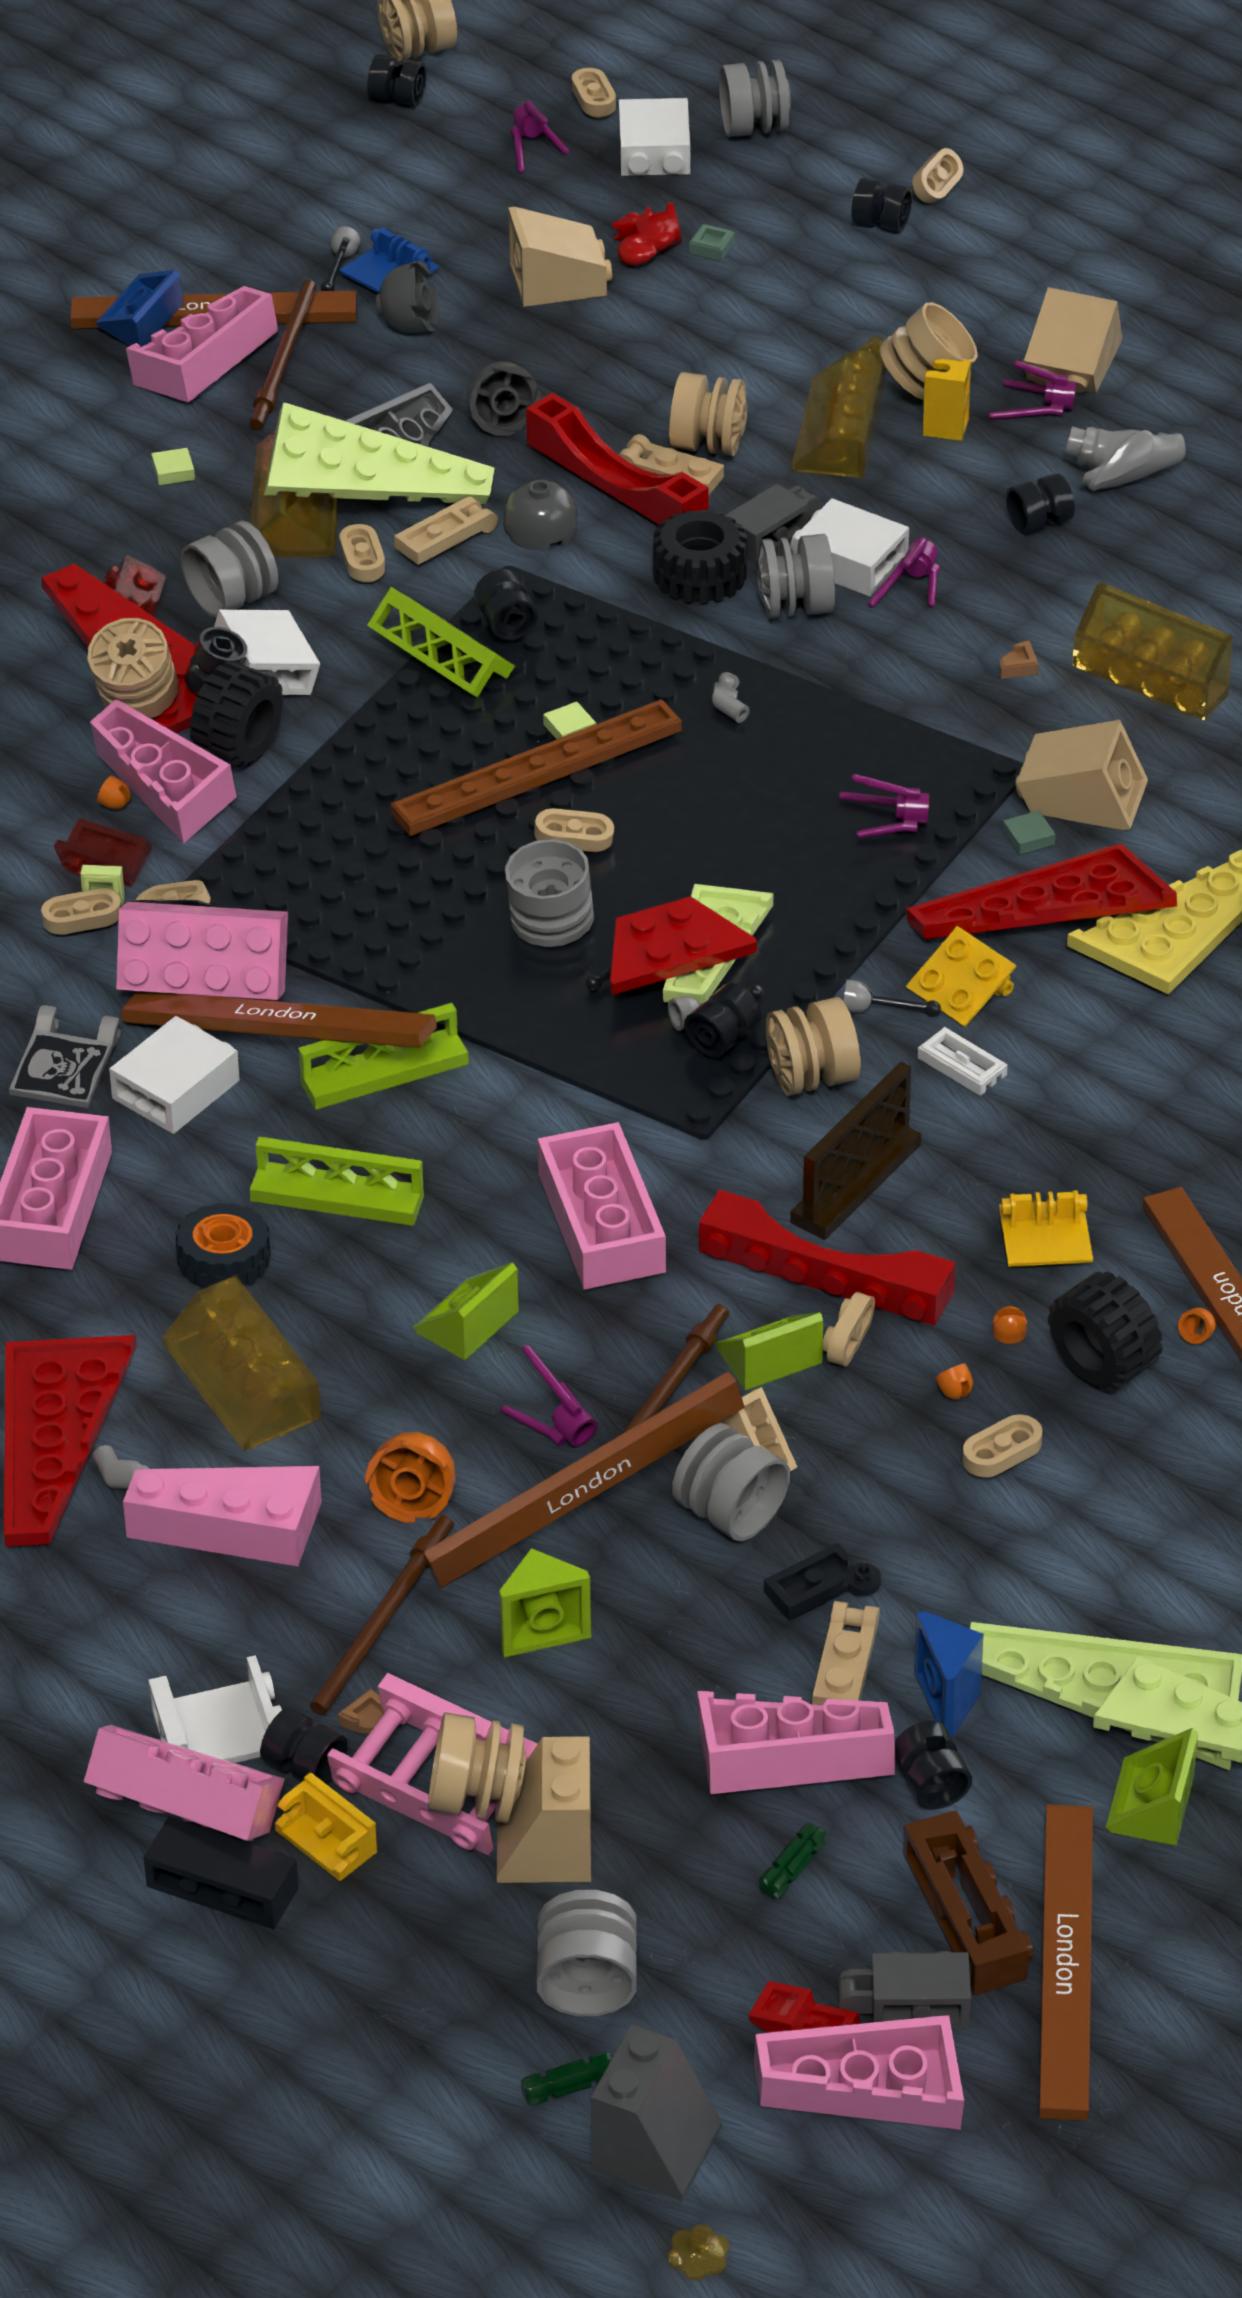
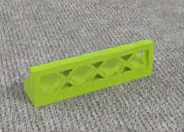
M390 587L367 624L368 627L476 697L479 696L493 671L507 679L515 667L509 661ZM395 607L399 610L401 625L386 629L382 625L392 608ZM424 626L427 642L412 646L411 631ZM452 644L453 659L439 663L437 648ZM478 661L483 665L470 684L465 680L463 665Z
M453 1003L418 1012L434 1014L436 1022L445 1020V1029L433 1032L420 1048L369 1044L362 1054L351 1056L349 1054L356 1046L365 1043L323 1040L299 1047L300 1082L315 1110L468 1065V1051L457 1033V1010ZM324 1055L331 1056L324 1065L311 1068V1059Z
M258 1137L256 1143L257 1171L250 1187V1200L252 1202L414 1226L424 1198L422 1161ZM268 1153L282 1155L289 1163L269 1162ZM309 1161H323L330 1169H316ZM351 1166L364 1167L371 1175H356L349 1168ZM393 1172L411 1174L412 1183L397 1181L390 1174Z

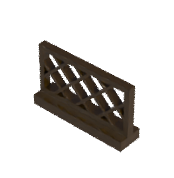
M900 1062L804 1156L803 1199L791 1210V1224L826 1240L921 1146V1133L909 1127L911 1066Z

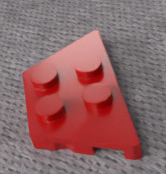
M691 896L616 918L610 992L612 995L757 953V940Z

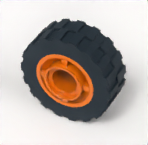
M215 1203L211 1206L199 1207L194 1212L191 1211L184 1220L180 1221L178 1230H176L177 1265L180 1266L181 1274L188 1277V1281L191 1283H197L206 1289H238L243 1285H250L255 1282L256 1278L263 1276L265 1269L270 1264V1232L267 1222H264L263 1217L259 1213L253 1212L251 1208L241 1207L233 1203Z

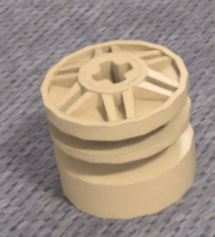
M378 0V20L384 43L390 55L397 58L399 62L408 60L410 57H420L423 54L424 48L427 52L433 54L452 49L456 45L457 23L451 0Z
M933 302L925 303L908 319L906 326L897 328L894 334L885 339L880 346L883 362L893 378L906 391L924 400L926 371H947L945 369L933 368L934 360L964 361L966 359L971 360V364H973L978 357L976 345L963 324L944 307Z
M680 373L675 385L670 413L669 438L671 448L697 451L703 436H706L709 453H718L722 442L723 454L735 456L741 437L744 434L748 407L745 381L733 379L728 389L726 377H719L713 391L709 392V383L706 375Z
M122 618L105 625L94 635L88 646L87 660L104 708L117 699L151 719L159 716L171 706L178 693V677L165 636L156 625L140 618Z
M835 997L809 1003L807 1018L798 1006L788 1008L786 1013L783 1010L768 1013L766 1018V1039L769 1059L776 1079L787 1096L799 1094L803 1088L806 1091L816 1090L819 1085V1074L827 1086L858 1080L861 1069L859 1043L850 1012L842 999Z
M444 1712L433 1761L428 1811L459 1815L466 1796L469 1795L475 1796L477 1819L484 1820L489 1800L493 1799L496 1800L495 1821L507 1823L511 1810L520 1796L525 1770L526 1752L523 1743V1725L511 1723L506 1744L499 1743L500 1721L493 1720L485 1740L476 1739L475 1717Z

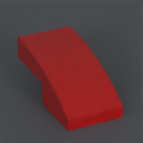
M773 1981L767 1982L748 2015L751 2023L768 2033L861 2024L858 2012L815 2003L810 1989Z

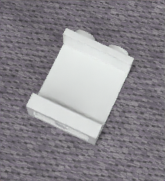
M256 1655L247 1657L248 1682L173 1698L167 1676L149 1679L151 1710L160 1739L233 1763L259 1758L261 1742L265 1731L273 1718L282 1711L280 1705L272 1706L270 1700L275 1698L270 1673H261Z

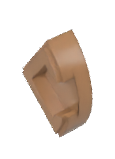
M1030 640L1015 644L1012 651L1001 658V679L1038 675L1039 664Z
M370 1689L338 1713V1724L355 1732L370 1733L384 1714L380 1696Z

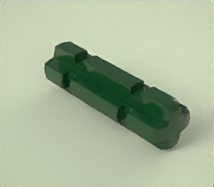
M812 1822L802 1826L796 1834L798 1838H793L773 1861L772 1865L774 1867H769L759 1878V1889L763 1894L769 1895L772 1899L780 1898L789 1887L787 1883H792L812 1860L813 1856L811 1854H816L825 1844L826 1839L824 1836L826 1832L822 1827H817Z
M601 2052L589 2056V2062L586 2063L584 2059H580L546 2070V2076L543 2077L540 2072L524 2077L521 2080L523 2096L529 2105H535L547 2101V2095L552 2094L553 2098H557L591 2087L590 2081L595 2080L596 2084L599 2083L612 2058L608 2052Z

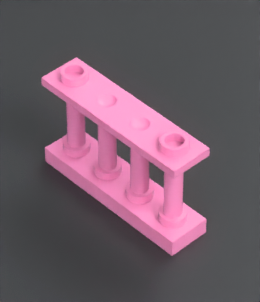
M387 1673L378 1685L384 1714L353 1757L333 1748L327 1754L333 1781L348 1793L358 1792L451 1837L458 1846L466 1850L474 1848L489 1856L494 1848L487 1820L496 1808V1800H489L484 1820L477 1819L475 1806L469 1814L462 1810L459 1815L428 1811L429 1794L408 1785V1783L436 1746L444 1712L475 1717L476 1739L485 1740L492 1722ZM408 1723L423 1731L391 1776L369 1766L399 1724ZM501 1726L499 1743L506 1744L509 1730ZM523 1737L527 1761L537 1743Z

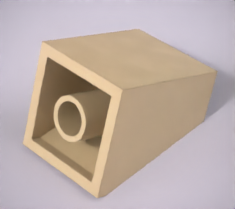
M518 207L508 208L510 268L524 307L607 296V281H612L611 263L609 259L605 260L602 239H596L592 226Z
M1048 287L1024 363L1054 374L1068 376V381L1077 382L1075 390L1077 393L1085 391L1097 393L1122 341L1118 302ZM1026 372V378L1038 385L1046 386L1047 381L1052 382Z
M1114 720L1035 734L1029 751L1026 753L1021 772L1016 778V790L1019 797L1024 798L1030 813L1040 811L1043 816L1118 830L1131 829L1148 779L1121 720Z
M590 1736L542 1737L525 1762L520 1796L511 1810L509 1821L507 1823L497 1822V1883L591 1882Z

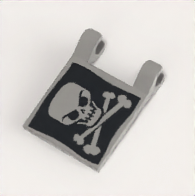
M42 1005L38 1011L35 1029L11 1083L9 1093L14 1096L89 1108L111 1052L120 1041L121 1030L117 1029L119 1018L103 1016L97 1040L58 1034L56 1032L59 1027V1020L55 1018L57 1008Z

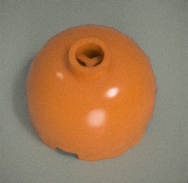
M403 1432L388 1438L372 1455L365 1474L366 1485L367 1483L369 1484V1489L373 1494L371 1500L374 1505L388 1517L404 1523H415V1517L423 1519L429 1516V1519L436 1517L448 1504L456 1481L454 1460L446 1447L434 1437L421 1432Z

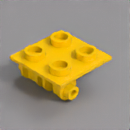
M957 926L910 980L906 988L926 1002L931 1000L939 1002L941 1012L963 1027H966L993 994L996 996H1008L1012 992L1014 983L1011 982L1010 974L1017 966Z
M1078 1190L1057 1193L1056 1201H1054L1051 1191L1047 1192V1202H1041L1040 1192L1034 1193V1202H1032L1031 1194L1014 1195L1012 1193L1009 1194V1198H1001L999 1212L1008 1267L1093 1263L1085 1211H1087V1195L1078 1194Z

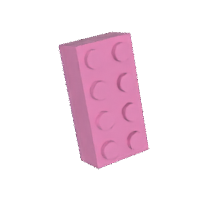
M127 902L119 909L116 990L278 1000L285 992L288 912Z
M26 1108L0 1181V1261L73 1269L112 1154L109 1116Z
M619 1122L538 1138V1175L583 1289L666 1273V1236Z

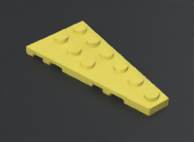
M1242 850L1229 855V862L1214 869L1207 866L1196 871V878L1186 883L1178 880L1170 884L1169 886L1177 892L1178 907L1124 913L1114 918L1110 915L1104 916L1096 921L1095 927L1085 932L1077 929L1069 933L1067 936V946L1169 995L1242 922Z

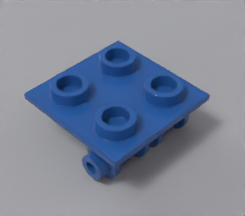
M382 227L380 229L375 228L370 235V239L373 241V248L339 269V273L380 294L381 284L385 276L397 266L409 262L422 261L429 268L430 272L433 273L439 269V265L431 261V256L426 249L414 245L402 236L398 235L395 237V234Z

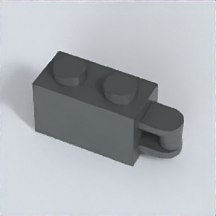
M775 484L732 510L724 517L730 516L736 520V524L742 525L744 533L747 535V560L757 565L760 541L771 539L775 552H778V541L780 538L786 537L789 544H791L795 532L799 529L801 530L809 522V518L819 509L820 499L805 491L801 486H795L787 490L781 485Z
M895 1951L872 1953V1969H849L843 1971L838 1976L839 2007L858 2012V2014H872L873 2022L949 2015L951 2029L970 2028L971 1989L968 1952L902 1953Z

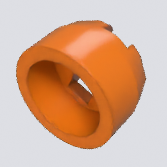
M112 775L109 776L98 793V804L113 810L124 808L131 798L129 786L122 780Z
M1006 1306L998 1310L993 1318L992 1334L995 1339L1005 1344H1015L1022 1341L1027 1334V1320L1024 1312L1014 1306Z
M1204 1308L1190 1309L1183 1313L1178 1321V1330L1181 1337L1191 1344H1200L1208 1340L1216 1328L1215 1317ZM1202 1318L1204 1320L1202 1334H1197Z
M966 1363L954 1366L935 1377L945 1397L952 1400H958L961 1396L967 1397L974 1384Z

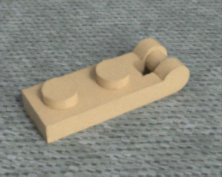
M641 434L634 435L628 442L627 448L619 453V456L629 463L652 473L675 474L683 471L709 487V495L724 477L723 464L675 451L672 448L652 444L647 437Z
M469 496L394 535V547L419 565L481 531L483 533H490L497 526L498 516L490 509H482L481 503Z
M834 1601L831 1621L812 1695V1705H823L827 1699L861 1701L879 1623V1607L865 1606L863 1610L849 1608V1603ZM846 1625L860 1627L861 1631L860 1633L846 1631L845 1627Z

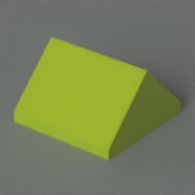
M511 1262L467 1278L413 1326L414 1330L418 1335L466 1360L519 1312L517 1267Z
M821 1312L792 1315L715 1342L718 1352L743 1389L748 1390L821 1364L823 1360V1318Z
M531 1548L499 1590L501 1651L504 1658L591 1638L590 1576L588 1571Z
M1190 1728L1124 1757L1106 1823V1828L1111 1833L1177 1846L1195 1776L1198 1743L1197 1731Z

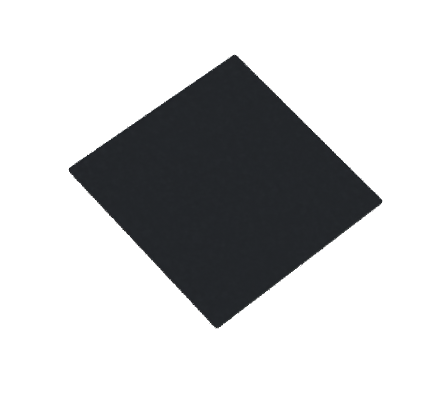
M504 566L502 569L516 573L537 609L538 620L535 627L519 639L510 641L498 638L489 626L474 596L448 623L515 665L507 679L493 671L479 696L476 697L412 656L185 881H202L211 897L209 904L214 907L288 912L286 964L399 1012L418 1013L453 1003L457 1010V1033L460 1038L701 1140L709 1139L772 1067L766 1039V1018L768 1013L783 1010L786 1013L788 1008L798 1006L807 1018L809 1003L833 998L846 983V980L850 979L907 914L906 908L915 905L1016 790V778L1019 776L1024 763L517 567ZM452 644L437 648L439 663L453 659ZM474 661L463 665L465 680L471 684L483 664ZM724 672L738 677L740 683L736 688L738 691L737 699L749 707V714L742 723H737L713 706V686L715 682L719 681L720 674ZM661 699L682 720V731L412 836H409L391 815V803L557 740L544 726L543 714L576 701L596 724ZM853 774L906 788L920 789V793L929 794L927 825L917 824V832L901 831L858 838L856 833L859 830L901 823L903 819H895V806L843 800L838 795L840 792L897 798V794L853 782L851 780ZM546 809H564L603 814L611 819L614 824L611 846L599 852L583 851L588 858L594 920L590 929L578 940L563 946L543 947L532 945L521 939L512 928L505 873V866L510 856L520 847L537 841L534 836L535 820L537 815ZM694 884L773 893V907L753 934V937L757 940V953L737 958L713 992L714 994L727 983L738 984L746 990L751 985H759L763 990L762 997L757 1000L761 1010V1022L747 1036L737 1040V1044L719 1058H710L702 1054L688 1039L685 1029L678 1031L674 1028L669 1018L668 1002H663V988L666 980L614 995L610 992V977L602 982L600 989L597 991H591L586 987V979L589 976L599 975L612 966L616 918L690 897ZM445 1020L436 1022V1028L445 1029Z

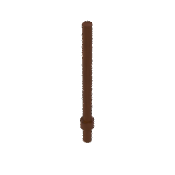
M305 280L302 284L263 388L259 389L253 401L255 409L249 422L250 427L254 430H261L268 414L273 412L278 399L277 389L317 287L316 283L312 280Z
M716 1304L705 1320L693 1327L686 1337V1346L622 1434L659 1413L698 1357L710 1350L717 1340V1331L729 1316V1310L724 1305Z
M445 1515L439 1516L428 1534L420 1537L409 1553L410 1560L311 1702L310 1707L313 1712L318 1715H325L422 1572L425 1568H429L423 1552L446 1539L454 1527V1522L451 1518Z

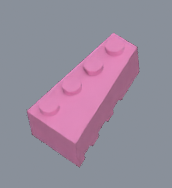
M243 286L207 305V313L190 314L180 320L181 326L173 331L166 333L162 329L151 335L152 342L142 347L135 343L126 348L133 385L176 398L180 401L189 402L196 398L198 394L278 332L272 294Z
M116 699L90 721L97 755L183 844L237 797L230 764Z
M319 1466L136 1469L123 1500L126 1537L298 1567L322 1503Z
M697 1691L699 1736L710 1794L895 1775L894 1729L887 1702L827 1699L823 1705H811L803 1701L802 1697L784 1696L783 1703L756 1701L755 1694L737 1693L736 1700L714 1699V1692Z
M108 1725L98 1729L84 1782L96 1786L95 1793L115 1800H122L124 1796L140 1802L139 1807L148 1811L162 1814L169 1812L182 1817V1820L185 1822H195L202 1827H210L230 1836L253 1841L254 1838L270 1832L285 1779L120 1727Z
M949 2015L761 2033L755 2036L754 2069L760 2106L961 2130L964 2096Z

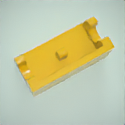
M937 359L933 361V368L945 369L947 371H926L923 436L962 441L969 420L971 360Z
M311 1772L304 1777V1781L289 1791L279 1801L277 1806L284 1812L289 1811L284 1813L275 1822V1830L337 1880H343L377 1853L376 1823Z

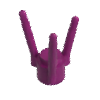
M526 101L515 109L513 113L515 125L510 131L514 137L516 164L519 173L524 172L522 136L535 138L544 133L564 155L569 153L568 148L548 127L547 118L539 112L538 108L531 101Z
M1017 360L1014 362L1016 368L1052 382L1047 381V385L1044 386L1021 381L1004 380L1003 385L1005 387L1045 394L1044 403L1051 404V406L991 412L988 414L989 419H1007L1049 414L1062 416L1063 410L1072 411L1077 382L1068 381V376L1054 374Z
M923 537L913 541L905 557L901 558L896 569L868 602V606L871 608L875 607L901 574L907 571L913 577L929 576L928 606L933 607L935 605L937 576L941 569L935 563L938 557L936 546Z
M853 774L851 776L853 782L897 794V798L840 792L838 795L843 800L895 806V819H903L901 823L859 830L856 833L858 838L901 831L917 832V824L927 825L929 794L920 793V789L906 788Z
M524 1345L522 1351L561 1400L562 1404L553 1412L552 1421L554 1422V1428L507 1405L501 1408L502 1412L549 1437L557 1446H562L566 1441L573 1447L585 1444L596 1432L597 1421L580 1405L565 1383L557 1381L529 1345Z

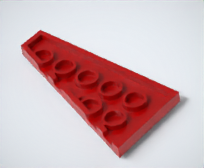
M76 564L43 576L42 589L87 647L94 635L105 625L122 618H140L152 622L163 632L178 677V693L170 707L159 716L151 719L175 733L190 728V718L197 695L187 687L184 679L190 659L195 654L194 649L196 645Z
M1120 843L906 908L908 923L924 939L949 936L957 926L967 933H976L1178 906L1177 892Z
M136 1335L5 1342V1547L51 1543L136 1350Z

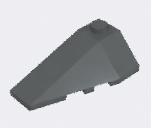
M428 383L345 421L427 447L453 409L435 387Z

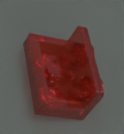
M126 555L118 567L115 565L110 567L103 583L154 616L166 576L156 571L153 567Z
M81 818L78 819L67 842L57 839L53 846L61 861V865L76 874H81L82 865L122 866L123 883L132 887L152 849L147 839Z

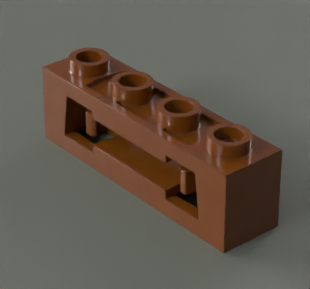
M957 1810L904 1825L903 1856L952 1953L968 1952L970 1989L973 1995L1027 1980L1028 1959L1033 1958L1030 1938L1026 1931L1019 1932L1015 1924L1012 1903L1008 1896L1000 1895L997 1889V1880L993 1866L990 1861L982 1860L979 1854L978 1840L971 1826L965 1827ZM955 1864L961 1874L960 1885L981 1925L975 1927L976 1939L971 1931L972 1918L952 1880L953 1877H956Z

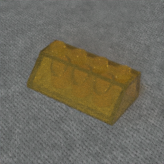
M848 352L812 378L792 461V471L865 477L884 393L885 364L881 355L869 352Z
M275 429L256 446L251 524L259 530L267 541L272 554L277 558L331 557L335 554L338 498H333L328 493L312 492L309 497H298L295 495V492L278 491L276 496L264 495L276 433Z
M1099 582L1093 591L1074 635L1073 666L1205 720L1228 696L1233 636Z
M236 1275L198 1291L162 1337L163 1345L243 1451L321 1418L318 1381Z

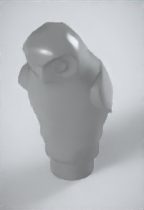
M1072 426L1063 455L1077 458L1076 463L1080 467L1087 466L1093 469L1083 475L1080 487L1087 486L1093 492L1099 489L1118 487L1180 463L1185 457L1186 447L1184 437L1180 433L1167 434L1161 432L1154 435L1147 430L1107 431L1096 429L1095 427H1087L1084 430Z

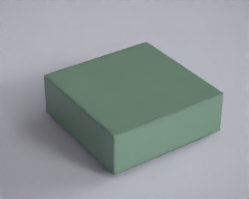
M702 224L689 242V253L722 261L735 243V232Z
M1040 811L1003 820V832L1019 855L1055 845L1056 834Z

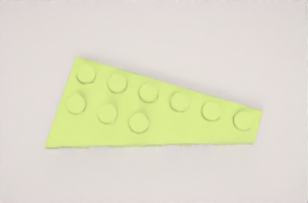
M284 402L279 412L264 495L276 496L278 491L295 492V495L298 497H309L312 492L328 493L333 498L388 500L390 496H406L407 501L419 502L422 497L440 498L444 503H456L470 496L481 504H486L491 493L494 467Z
M971 1622L970 1629L984 1634L982 1675L1093 1718L1138 1655L1239 1701L1242 1654ZM1152 1735L1151 1740L1158 1743L1165 1740V1738ZM1207 1748L1197 1749L1196 1758L1230 1771L1231 1760L1221 1758L1220 1751Z

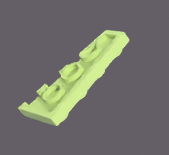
M694 884L691 897L752 936L773 907V893ZM736 959L666 979L663 988V1002H669L670 999L681 996H691L700 1004L706 1002Z
M1139 1655L1094 1715V1728L1109 1731L1111 1726L1132 1730L1131 1737L1151 1741L1152 1735L1167 1739L1193 1728L1198 1732L1197 1749L1207 1748L1220 1751L1221 1758L1242 1763V1702Z

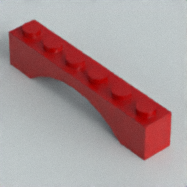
M551 393L526 408L528 445L658 525L663 520H670V516L676 513L683 514L684 511L708 510L709 512V487L683 471L675 474H656L629 463L615 453L597 435L577 407L556 394Z
M719 1189L699 1221L700 1253L851 1299L856 1292L875 1298V1308L905 1316L912 1320L935 1326L954 1294L956 1262L918 1250L897 1254L865 1255L823 1248L803 1240L783 1228L768 1215L759 1201Z

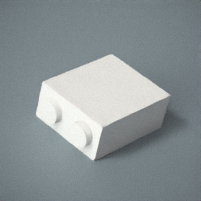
M688 98L620 99L621 176L690 174Z
M831 498L821 510H817L813 514L811 520L801 530L799 529L795 532L790 545L793 554H797L800 536L826 534L832 554L835 584L871 597L896 569L901 558L905 557L909 548V527Z
M289 610L218 611L214 627L230 629L237 633L247 645V654L243 665L277 678L283 689L282 695H311L320 662Z
M178 1016L173 1017L109 1068L112 1099L172 1134L176 1133L240 1081L238 1051L230 1044L216 1039L197 1025L190 1024Z

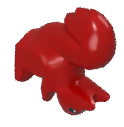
M673 202L667 204L665 212L653 214L652 209L646 207L645 212L641 215L636 212H630L612 223V227L618 230L614 235V240H622L617 248L618 257L627 265L637 266L646 263L656 253L682 243Z

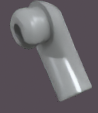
M724 672L720 674L719 681L715 682L713 686V706L737 723H742L749 714V707L737 699L738 691L736 688L740 683L738 677Z
M109 1445L100 1446L93 1453V1459L105 1483L114 1489L128 1490L135 1470L149 1469L147 1465L140 1464L138 1461L119 1460L114 1449Z

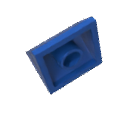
M176 270L138 274L96 321V324L99 328L129 346L135 343L139 344L140 347L148 344L151 341V335L160 331L183 305L180 274Z
M927 1611L916 1613L914 1675L934 1720L944 1724L953 1738L981 1695L984 1634Z

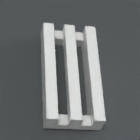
M946 1027L918 1047V1059L979 1096L986 1092V1085L993 1087L996 1084L997 1077L1003 1079L1007 1075L1006 1063Z

